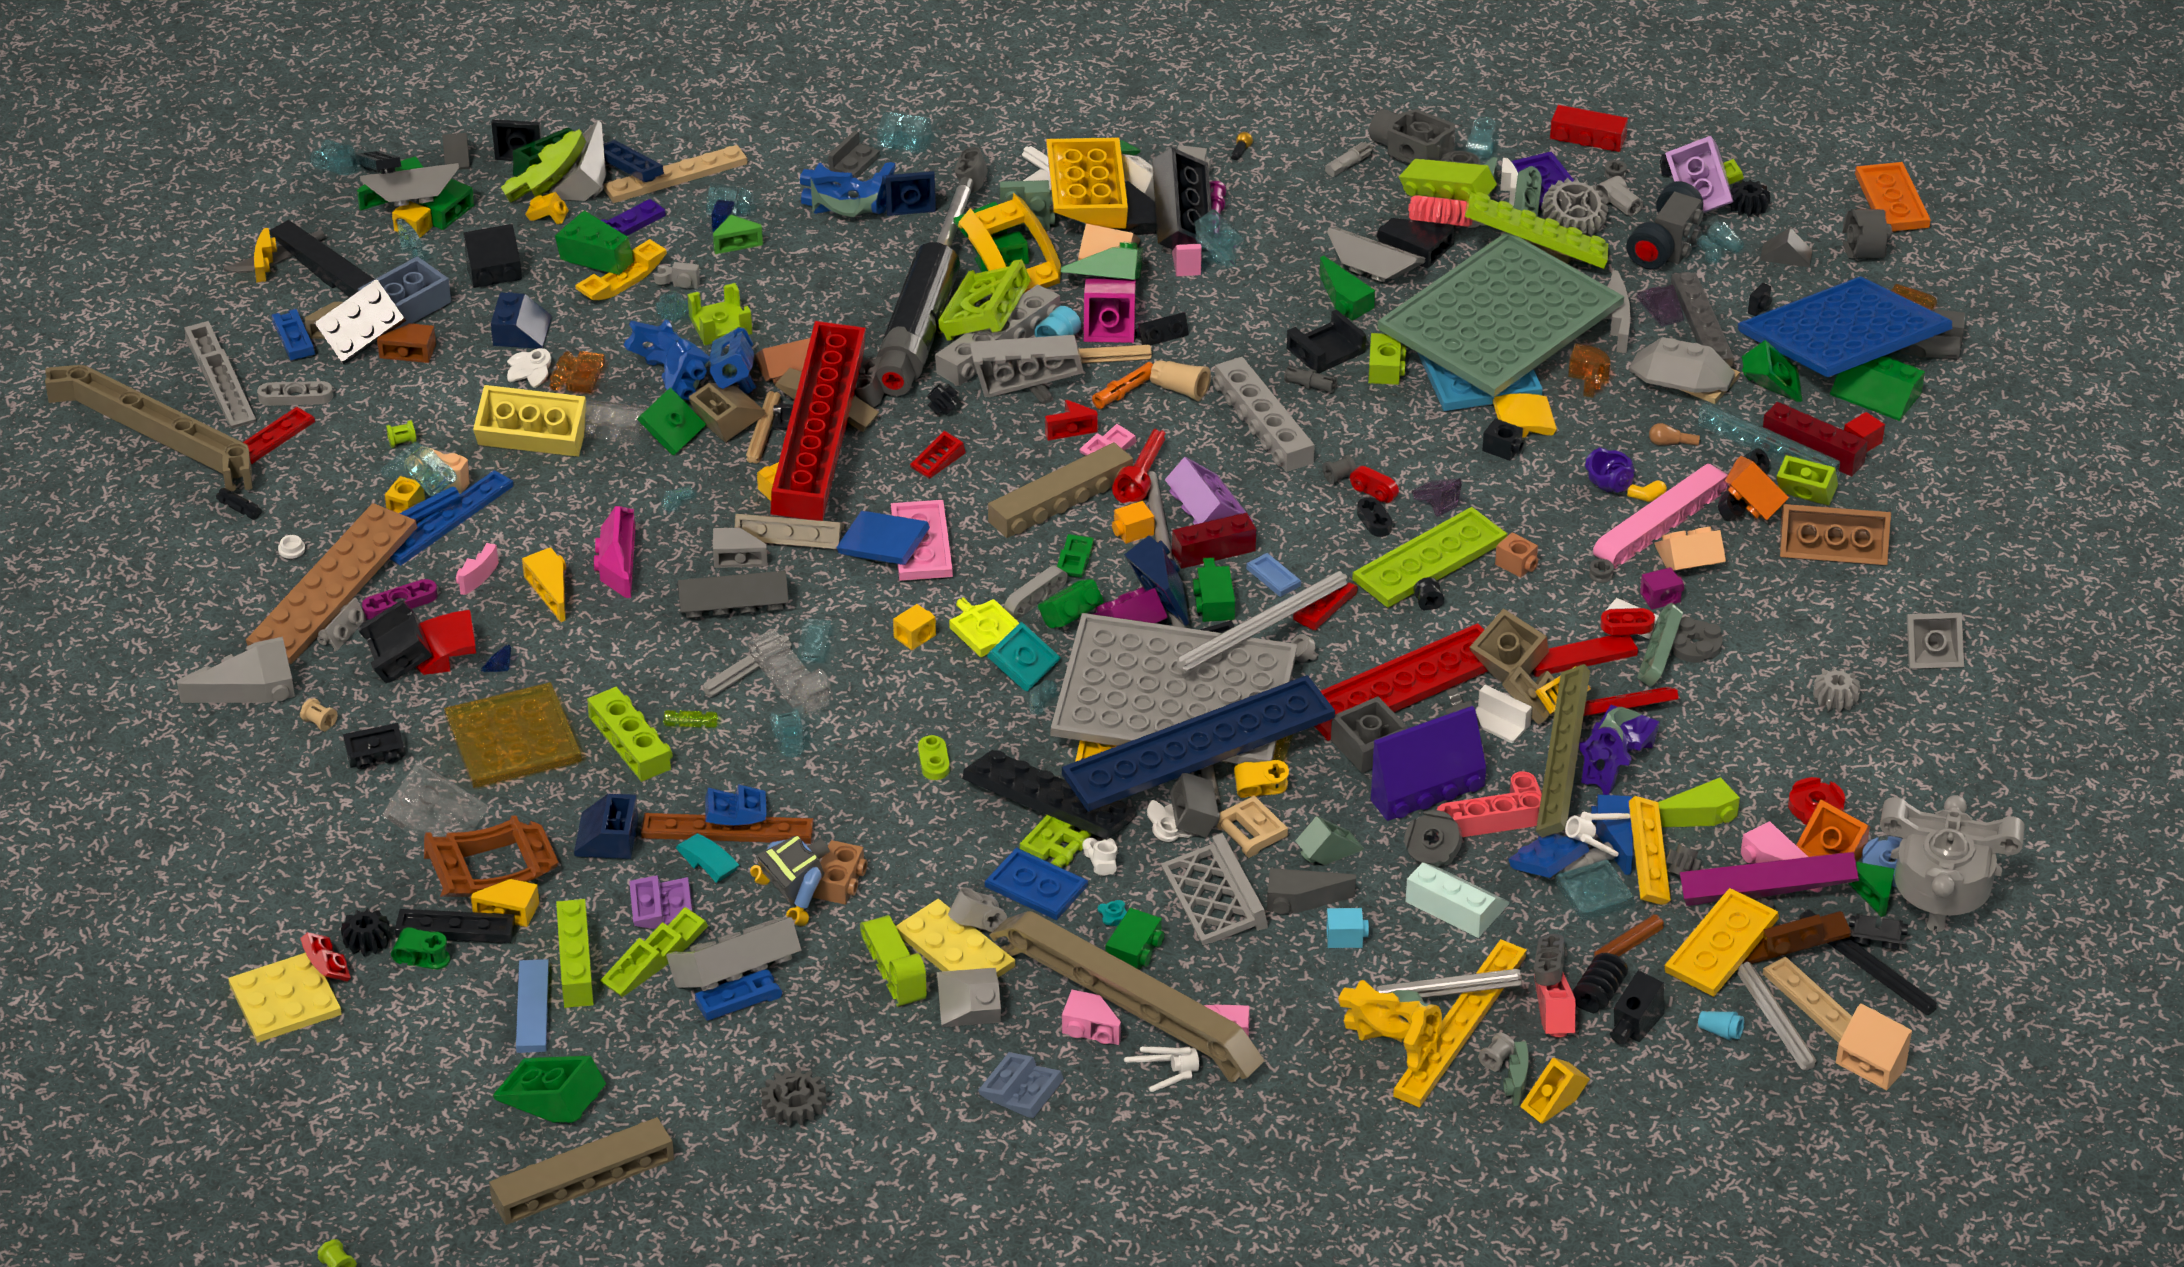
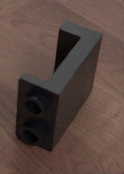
M1334 310L1331 312L1330 323L1306 334H1303L1296 327L1287 330L1286 349L1307 367L1316 370L1320 374L1364 354L1367 338L1363 330L1359 329L1338 310Z
M404 600L397 602L358 627L359 633L366 639L374 658L370 662L372 668L385 683L394 681L433 656L417 615Z

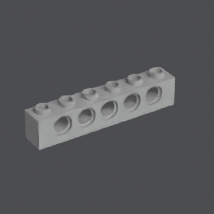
M1037 284L1021 296L1001 331L992 333L989 328L966 333L936 353V373L955 385L960 386L977 374L970 342L1031 337L1035 334L1036 326L1049 317L1053 310L1061 306L1060 295Z
M1243 357L1216 364L1215 376H1213L1215 389L1224 394L1227 404L1232 405L1236 409L1240 420H1245L1251 434L1257 435L1262 447L1265 450L1268 449L1272 454L1274 462L1277 465H1281L1286 472L1313 464L1315 445Z

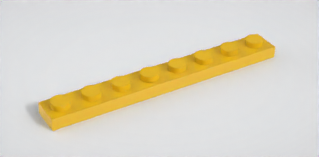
M1500 939L1477 973L1518 969L1526 958L1527 950ZM1504 988L1462 993L1442 1020L1436 1053H1428L1418 1072L1407 1069L1394 1087L1393 1097L1420 1108Z

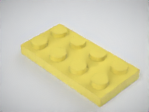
M939 899L896 925L901 938L941 971L996 968L997 977L999 978L1015 967V959L975 927L964 926L953 921L948 916L951 908Z

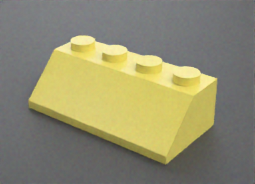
M484 385L473 428L477 443L482 446L579 457L585 432L586 398L585 396Z

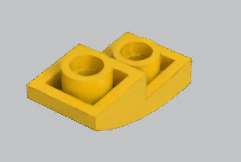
M269 228L262 230L255 246L254 266L256 283L266 281L265 272H270L269 263H273L272 252H277L275 237L270 238Z

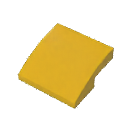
M1520 393L1496 396L1493 399L1497 418L1523 428L1522 438L1526 437L1529 431L1548 436L1554 435L1557 428L1547 396Z

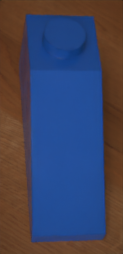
M1597 795V805L1591 806V814H1630L1629 800L1632 799V796ZM1631 817L1630 819L1592 820V823H1596V834L1602 843L1609 842L1613 849L1619 853L1614 860L1625 875H1631L1633 858Z

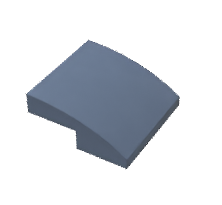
M1008 1052L978 1091L982 1097L1026 1117L1034 1118L1064 1079L1060 1070L1036 1066L1032 1056Z

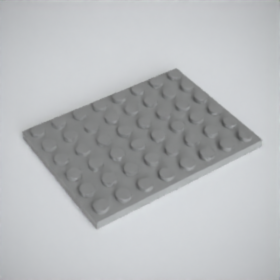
M1082 613L1053 717L1050 736L1115 746L1122 745L1290 682L1297 653V644L1249 637L1194 668L1182 672L1176 667V659L1179 656L1222 633ZM1277 740L1223 760V762L1240 764L1244 762L1272 761Z

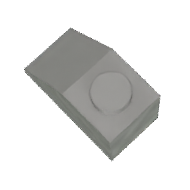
M740 527L713 528L714 568L767 566V546L764 542Z

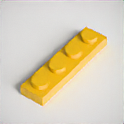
M1634 796L1629 800L1640 899L1665 905L1671 900L1659 804L1656 801Z

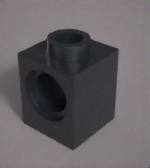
M1495 418L1484 431L1482 451L1511 461L1515 454H1520L1525 444V440L1522 439L1523 428Z

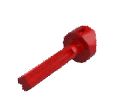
M1154 429L1134 466H1127L1119 471L1112 486V493L1119 502H1138L1147 496L1151 487V479L1147 473L1165 441V431L1161 430L1159 432L1157 429Z

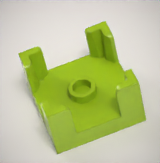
M736 283L723 287L724 302L701 307L699 292L687 294L689 317L704 346L712 344V341L738 327L745 328L748 335L752 334L751 311L748 306H744V311L742 310L739 289Z

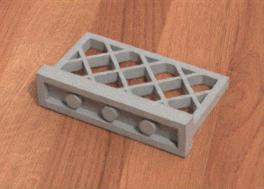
M1223 833L1212 837L1213 844L1161 863L1162 870L1202 945L1216 942L1254 926L1257 931L1268 928L1265 910ZM1209 855L1213 857L1210 866L1198 863L1204 857ZM1179 867L1187 868L1184 876L1172 874L1171 870ZM1194 870L1205 873L1202 881L1190 878ZM1212 874L1224 877L1220 885L1209 883ZM1186 885L1197 887L1194 895L1182 893V890ZM1204 889L1216 892L1212 900L1200 897ZM1222 894L1234 896L1231 904L1218 902ZM1196 904L1208 907L1204 915L1192 912ZM1213 910L1226 911L1223 919L1211 917ZM1233 913L1244 915L1246 918L1237 923L1229 921ZM1206 923L1218 926L1216 931L1206 935L1202 931Z

